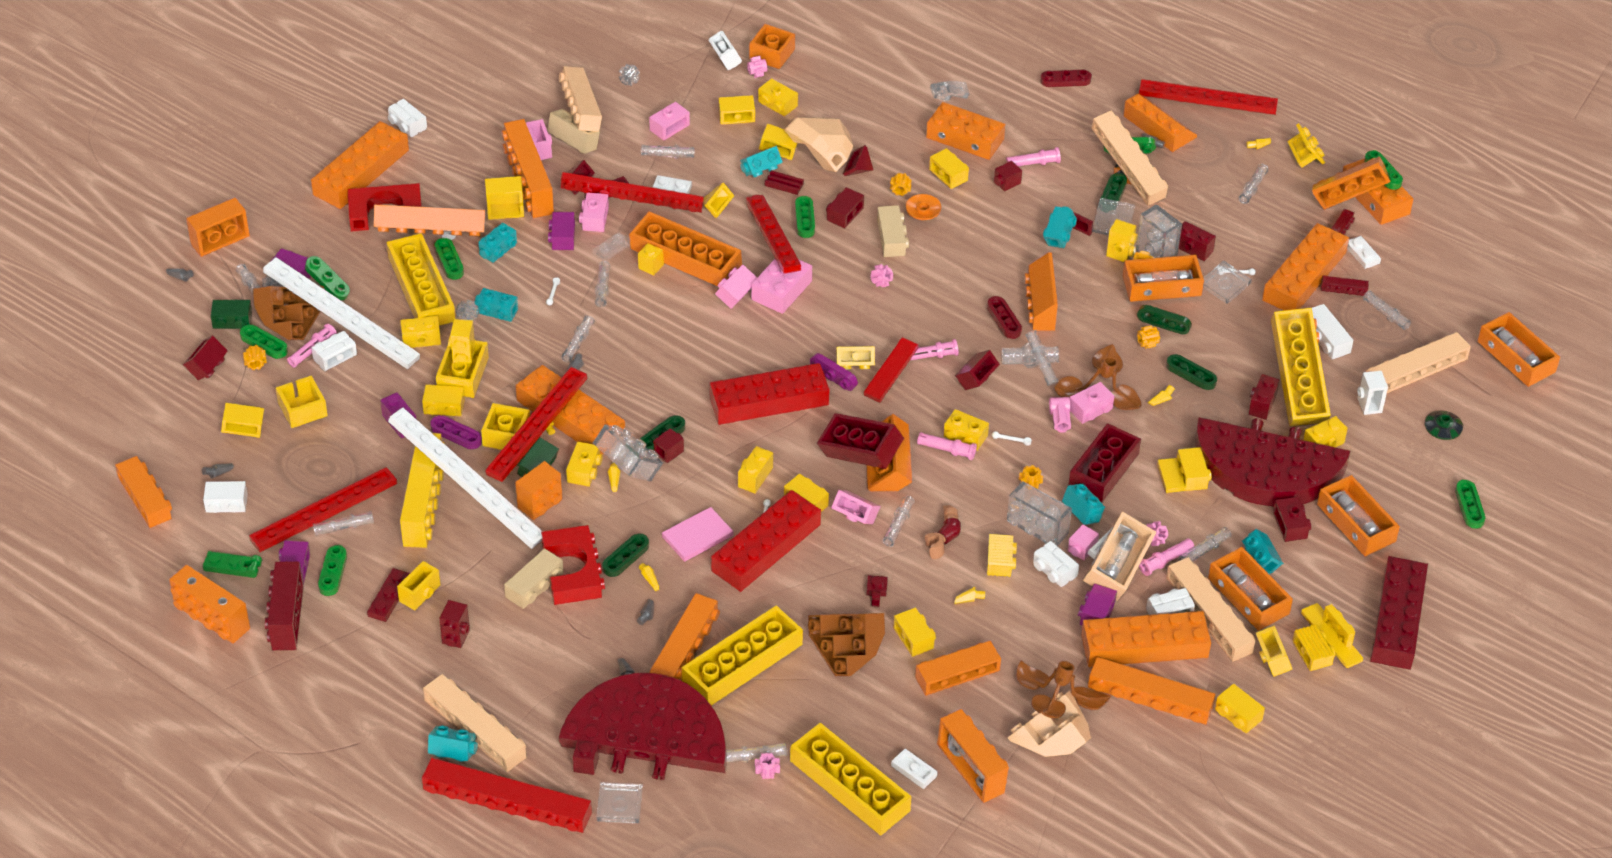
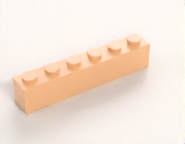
M563 66V70L559 74V83L562 84V91L565 92V99L568 101V107L571 109L574 123H576L578 130L599 132L602 115L584 68Z
M1111 110L1094 118L1092 130L1147 206L1166 198L1168 189L1166 181L1160 178L1157 169L1152 167L1147 155L1141 152L1138 143L1133 141L1129 131L1121 124L1119 117L1115 116Z
M1456 332L1435 342H1430L1428 345L1416 348L1409 353L1401 354L1397 358L1387 360L1380 365L1370 367L1366 372L1382 371L1388 386L1387 393L1467 360L1471 346Z
M1189 557L1169 565L1166 579L1174 589L1186 588L1189 597L1194 602V612H1204L1208 632L1230 660L1234 662L1252 654L1255 645L1253 634L1247 631L1243 622L1235 616L1231 607L1222 600L1220 593L1214 590L1208 578L1204 577L1199 571L1198 566Z
M441 674L423 688L425 701L458 730L464 729L470 733H475V742L478 743V747L506 772H509L526 759V745L523 740L517 739L508 727H503L494 715H489L480 703H475L466 691H461L452 679H447Z

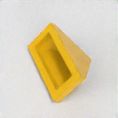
M723 182L704 197L703 204L717 218L734 195Z

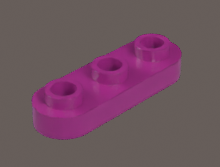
M816 353L810 358V365L820 363L824 376L841 386L844 390L852 391L858 385V380L854 374L822 354Z
M435 416L430 422L433 433H440L441 437L467 449H477L482 444V437L478 431L446 416Z

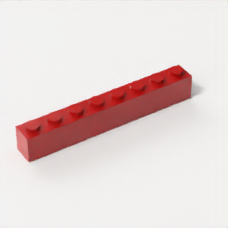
M431 758L422 776L423 790L429 793L444 795L450 799H459L473 805L485 806L488 809H496L510 815L522 816L532 821L537 820L550 826H559L573 832L583 833L592 814L591 800Z

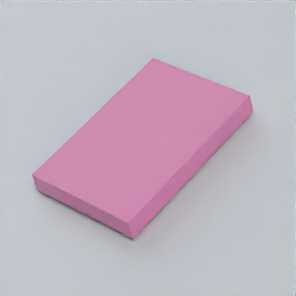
M711 507L662 532V538L684 562L733 536V530Z

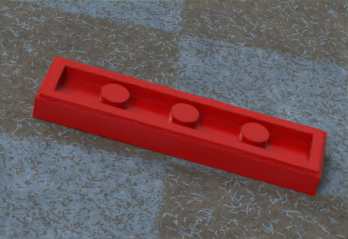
M902 337L864 390V396L880 403L918 350V344Z

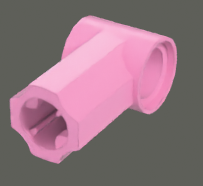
M1050 397L1049 411L1050 415L1053 416L1054 429L1060 433L1066 432L1071 429L1070 398Z

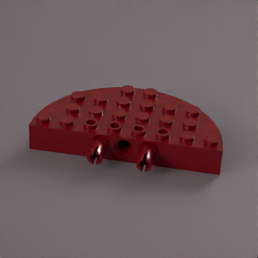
M1201 417L1198 418L1195 448H1201L1207 469L1211 471V480L1224 490L1226 488L1233 493V496L1244 501L1274 507L1275 500L1298 497L1301 504H1307L1319 498L1320 489L1342 480L1346 472L1351 451L1300 440L1302 431L1298 427L1296 433H1294L1295 427H1291L1287 437L1262 431L1264 422L1259 419V423L1256 424L1258 418L1252 420L1250 428Z
M626 674L601 683L586 693L571 709L559 735L561 747L575 749L577 740L598 743L599 753L614 755L610 769L614 773H617V769L619 774L624 772L627 757L655 762L652 778L658 780V776L660 780H665L668 764L726 774L727 750L725 736L717 713L706 698L696 689L676 678L662 674Z

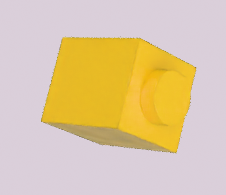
M647 243L638 253V267L642 271L654 276L664 265L663 250Z

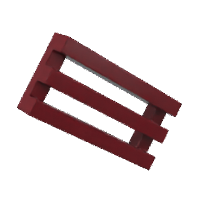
M772 170L765 180V186L798 195L804 185V179Z

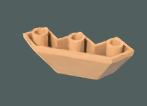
M796 117L784 129L793 142L805 144L824 170L837 172L847 161L853 148L850 133L840 119Z
M1069 691L1065 695L1063 692H1060L1055 699L1066 706V711L1062 717L1049 718L1035 711L1031 714L1034 718L1024 726L1019 723L1011 729L1013 734L1008 739L1013 743L1047 757L1071 754L1091 739L1088 723L1074 696Z

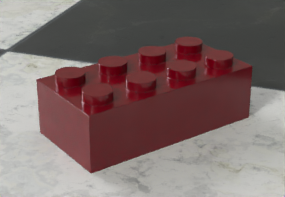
M835 413L817 441V445L826 457L887 469L904 437L895 424Z
M1107 423L1070 470L1068 486L1083 484L1100 502H1103L1139 455L1141 438Z
M300 561L275 562L274 570L270 572V579L273 583L269 585L268 589L271 600L267 601L266 606L267 614H269L268 617H265L267 642H271L272 651L297 650L304 590Z

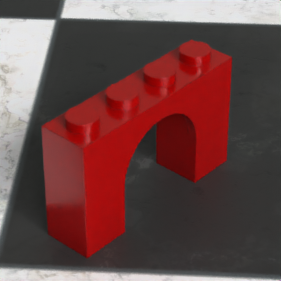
M420 183L348 189L351 231L369 230L368 215L374 208V205L393 204L396 206L422 207Z
M589 525L541 532L543 549L545 548L559 558L567 556L576 557L585 563V566L576 573L550 577L554 605L602 598V590L605 589L604 578L599 577V574H602L600 562L596 563L598 550L597 547L593 548L595 537L594 532L590 533Z

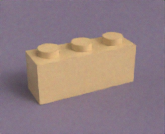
M564 109L550 112L547 131L553 134L554 137L563 140L567 145L573 146L584 154L597 149L600 131L578 130L576 123H574L573 115Z
M899 205L878 207L877 222L884 257L905 256L906 248H909L908 237H905L907 233L906 225L902 224L904 223V213H900Z
M544 548L504 584L505 597L524 609L528 604L533 603L539 594L549 588L551 585L550 577L563 574V560Z

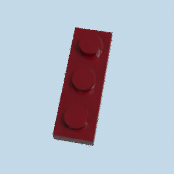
M395 568L391 570L367 611L368 617L387 622L399 601L397 586L410 574L409 572Z

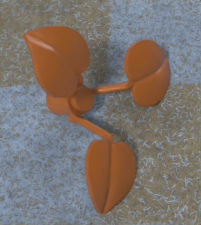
M1113 344L1102 348L1093 356L1092 364L1097 369V372L1086 385L1083 386L1082 382L1076 377L1067 376L1059 380L1057 385L1054 386L1056 393L1060 397L1070 398L1087 389L1095 378L1101 374L1104 378L1112 377L1114 391L1111 393L1114 395L1113 405L1122 410H1134L1142 406L1141 400L1133 388L1125 384L1120 385L1118 388L1116 386V375L1122 370L1123 361Z
M1022 660L1017 667V680L1028 689L1045 688L1053 678L1055 679L1057 686L1052 698L1039 694L1035 695L1031 701L1032 707L1038 713L1049 718H1060L1066 711L1065 704L1055 700L1060 686H1066L1070 683L1071 694L1076 698L1077 704L1089 710L1102 708L1111 697V695L1089 688L1075 687V675H1073L1075 667L1068 661H1060L1050 677L1041 670L1025 664Z

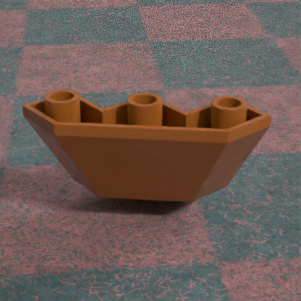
M267 286L253 288L254 307L263 324L288 340H304L321 311L286 287Z
M884 613L808 615L809 636L835 676H852L876 656L885 635Z

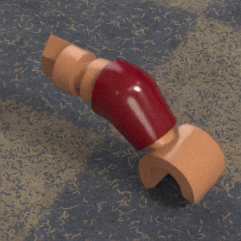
M951 505L943 506L944 522L937 533L925 535L926 546L930 547L929 551L932 559L942 557L945 553L944 544L957 538L961 532L958 510Z

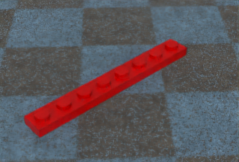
M1141 79L1139 94L1145 97L1276 115L1278 98Z
M562 172L561 188L569 191L574 190L586 194H608V197L621 200H631L638 203H648L702 213L703 196Z
M764 195L747 197L746 204L783 274L801 271V263Z
M573 367L569 368L486 468L487 476L500 482L506 479L588 379L587 373Z
M385 467L249 535L250 541L260 553L396 485L397 479Z

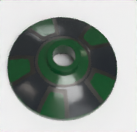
M1434 411L1426 417L1425 428L1435 438L1452 440L1461 435L1463 423L1457 415L1451 412Z

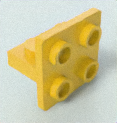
M1299 123L1296 124L1300 133L1287 142L1298 164L1303 168L1316 158L1322 165L1326 162L1323 158L1325 154L1320 147H1317L1319 145L1318 140L1314 135L1310 136L1311 133L1306 126L1302 127Z

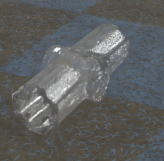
M1026 343L1021 348H1002L1001 360L1002 364H1023L1027 368H1033L1039 363L1059 362L1058 346L1037 347L1034 343Z

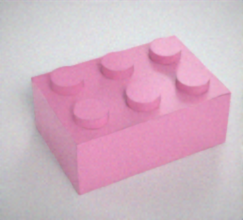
M774 259L752 283V300L783 314L812 282V265L799 260L801 271L783 274L778 262Z

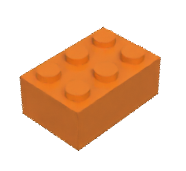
M236 198L186 218L191 245L200 257L250 236L246 210Z

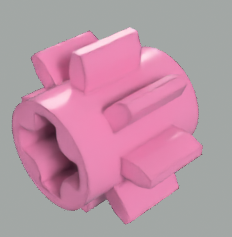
M760 56L750 58L751 62H747L749 74H754V78L764 76L763 72H767L765 59L761 60Z
M877 265L875 270L871 271V281L876 284V287L889 286V282L893 281V272L888 265Z
M1160 521L1146 524L1147 527L1156 531L1151 546L1165 544V539L1168 537L1166 526H1161Z
M761 753L760 759H755V773H760L762 779H773L775 773H780V759L775 758L772 753Z

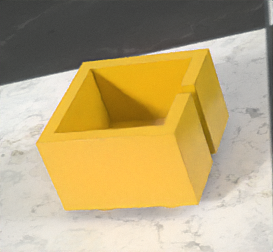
M521 176L485 179L488 220L524 217Z
M312 375L295 381L298 395L296 398L292 382L276 387L278 404L291 428L328 416L326 401Z

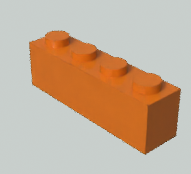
M135 456L115 465L118 479L149 528L172 519L170 513L172 510L171 503L168 499H164L161 487H156V481L152 474H148V469L144 462H140L138 457Z
M990 640L966 649H960L948 655H942L930 661L921 662L916 665L915 678L925 696L1000 671L1001 657Z

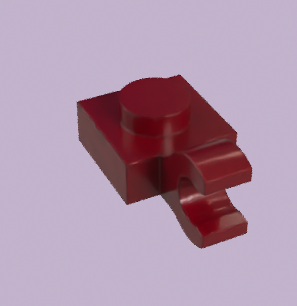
M868 575L866 595L872 596V607H880V596L886 597L888 577Z

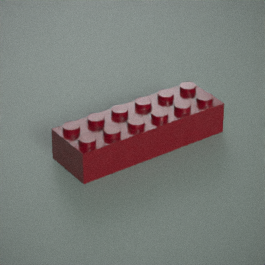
M1388 556L1370 662L1411 670L1417 644L1428 563Z

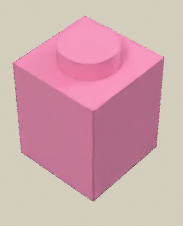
M1082 525L1069 538L1068 552L1075 557L1085 560L1089 556L1087 554L1088 551L1098 542L1099 533Z

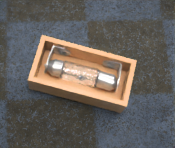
M1122 512L1113 523L1083 581L1091 586L1098 584L1116 590V601H1118L1130 584L1156 531Z

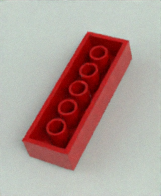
M820 363L709 382L710 401L718 425L829 405L830 389Z
M789 491L711 556V571L742 592L821 525V509L795 491Z

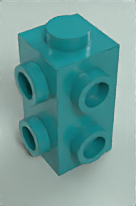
M777 146L740 160L742 172L746 176L752 175L753 178L762 175L763 170L768 169V172L778 168V164L783 163Z
M1055 206L1053 213L1050 214L1047 228L1043 231V238L1048 246L1065 248L1066 243L1069 242L1070 233L1077 222V218L1071 208Z
M505 223L495 227L478 242L479 255L494 263L508 250L515 247L517 244L516 230Z
M483 288L480 294H477L474 303L478 314L512 322L518 311L517 296Z
M1083 484L1067 486L1062 499L1066 507L1084 525L1099 523L1105 506Z
M1255 529L1242 540L1245 550L1269 575L1284 564L1270 538L1264 532Z
M444 725L436 726L428 736V754H433L440 758H453L460 762L468 761L477 752L476 734L464 729L455 730Z

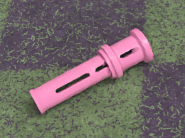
M1055 147L1053 150L1044 151L1042 149L1038 153L1006 157V161L1012 160L1017 166L1038 163L1046 165V163L1050 162L1060 163L1061 157L1059 148Z
M325 324L320 332L312 335V339L287 358L288 363L295 368L312 354L311 348L316 343L323 342L332 335L337 334L334 327L330 324Z
M953 339L951 342H937L933 346L919 347L916 353L926 351L927 353L913 355L911 360L935 356L943 358V356L953 354L958 356L957 341Z
M920 432L917 440L919 445L948 451L953 456L960 455L968 457L969 460L974 459L977 448L975 443L971 445L963 443L959 439L952 441Z
M1187 538L1161 553L1155 552L1151 557L1142 559L1139 568L1145 576H1149L1154 570L1163 569L1166 563L1194 550V544L1191 539Z

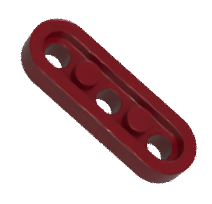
M1085 69L1049 70L1041 74L1040 82L1045 87L1087 86L1091 83L1092 74Z
M999 296L989 298L987 309L1004 336L1010 339L1020 337L1022 325L1005 299Z

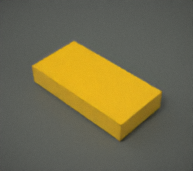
M1177 458L1158 460L1157 466L1165 492L1185 491V484Z

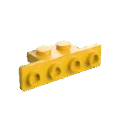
M1318 603L1302 609L1301 614L1310 625L1316 624L1320 631L1323 630L1325 632L1327 643L1329 646L1332 645L1334 647L1336 656L1346 668L1363 661L1361 654L1352 645L1355 635L1353 626L1348 624L1343 618L1342 613L1333 604L1325 606V610Z

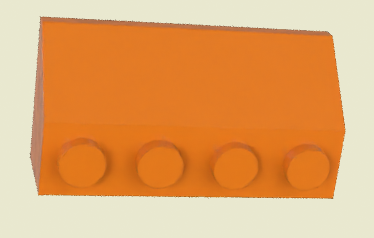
M1136 94L1125 101L1124 117L1148 135L1164 141V147L1171 152L1197 138V134L1142 95Z
M1379 156L1363 164L1353 166L1349 170L1339 172L1335 176L1320 180L1318 183L1313 184L1312 192L1325 210L1390 182L1385 164Z
M1048 252L1029 265L1028 273H1025L1024 278L1025 284H1028L1026 286V297H1029L1027 299V310H1031L1028 319L1029 323H1032L1033 331H1055L1058 302L1052 252Z
M892 414L881 422L895 424L904 440L887 469L867 465L869 491H899L912 483L909 424Z

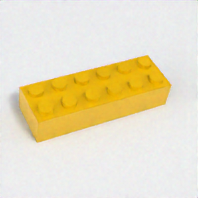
M422 233L386 242L389 261L414 318L438 316L439 326L452 323L455 319L454 304Z
M1312 308L1274 312L1271 317V325L1289 427L1324 422L1330 418L1331 414Z
M432 433L442 442L440 433ZM416 446L400 524L403 547L427 548L428 540H432L433 530L431 525H435L434 510L438 509L437 495L441 494V484L439 483L443 481L444 471Z
M776 605L682 667V682L696 689L713 705L802 646L803 629Z
M822 723L817 724L790 746V762L880 836L910 812L911 795Z

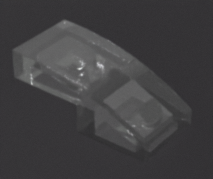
M946 81L934 83L930 86L933 97L936 99L949 101L951 96L967 99L970 94L966 82Z

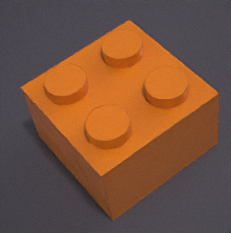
M764 24L749 43V59L760 56L761 60L765 59L768 66L780 69L795 50V34Z
M544 461L517 480L518 509L532 520H535L545 514L548 509L557 505L562 500L561 473Z

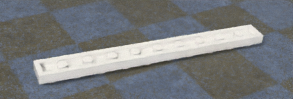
M274 258L263 268L265 274L406 369H409L420 359L418 352L278 258Z
M404 408L390 416L388 420L390 424L532 549L542 541L541 532L543 531Z

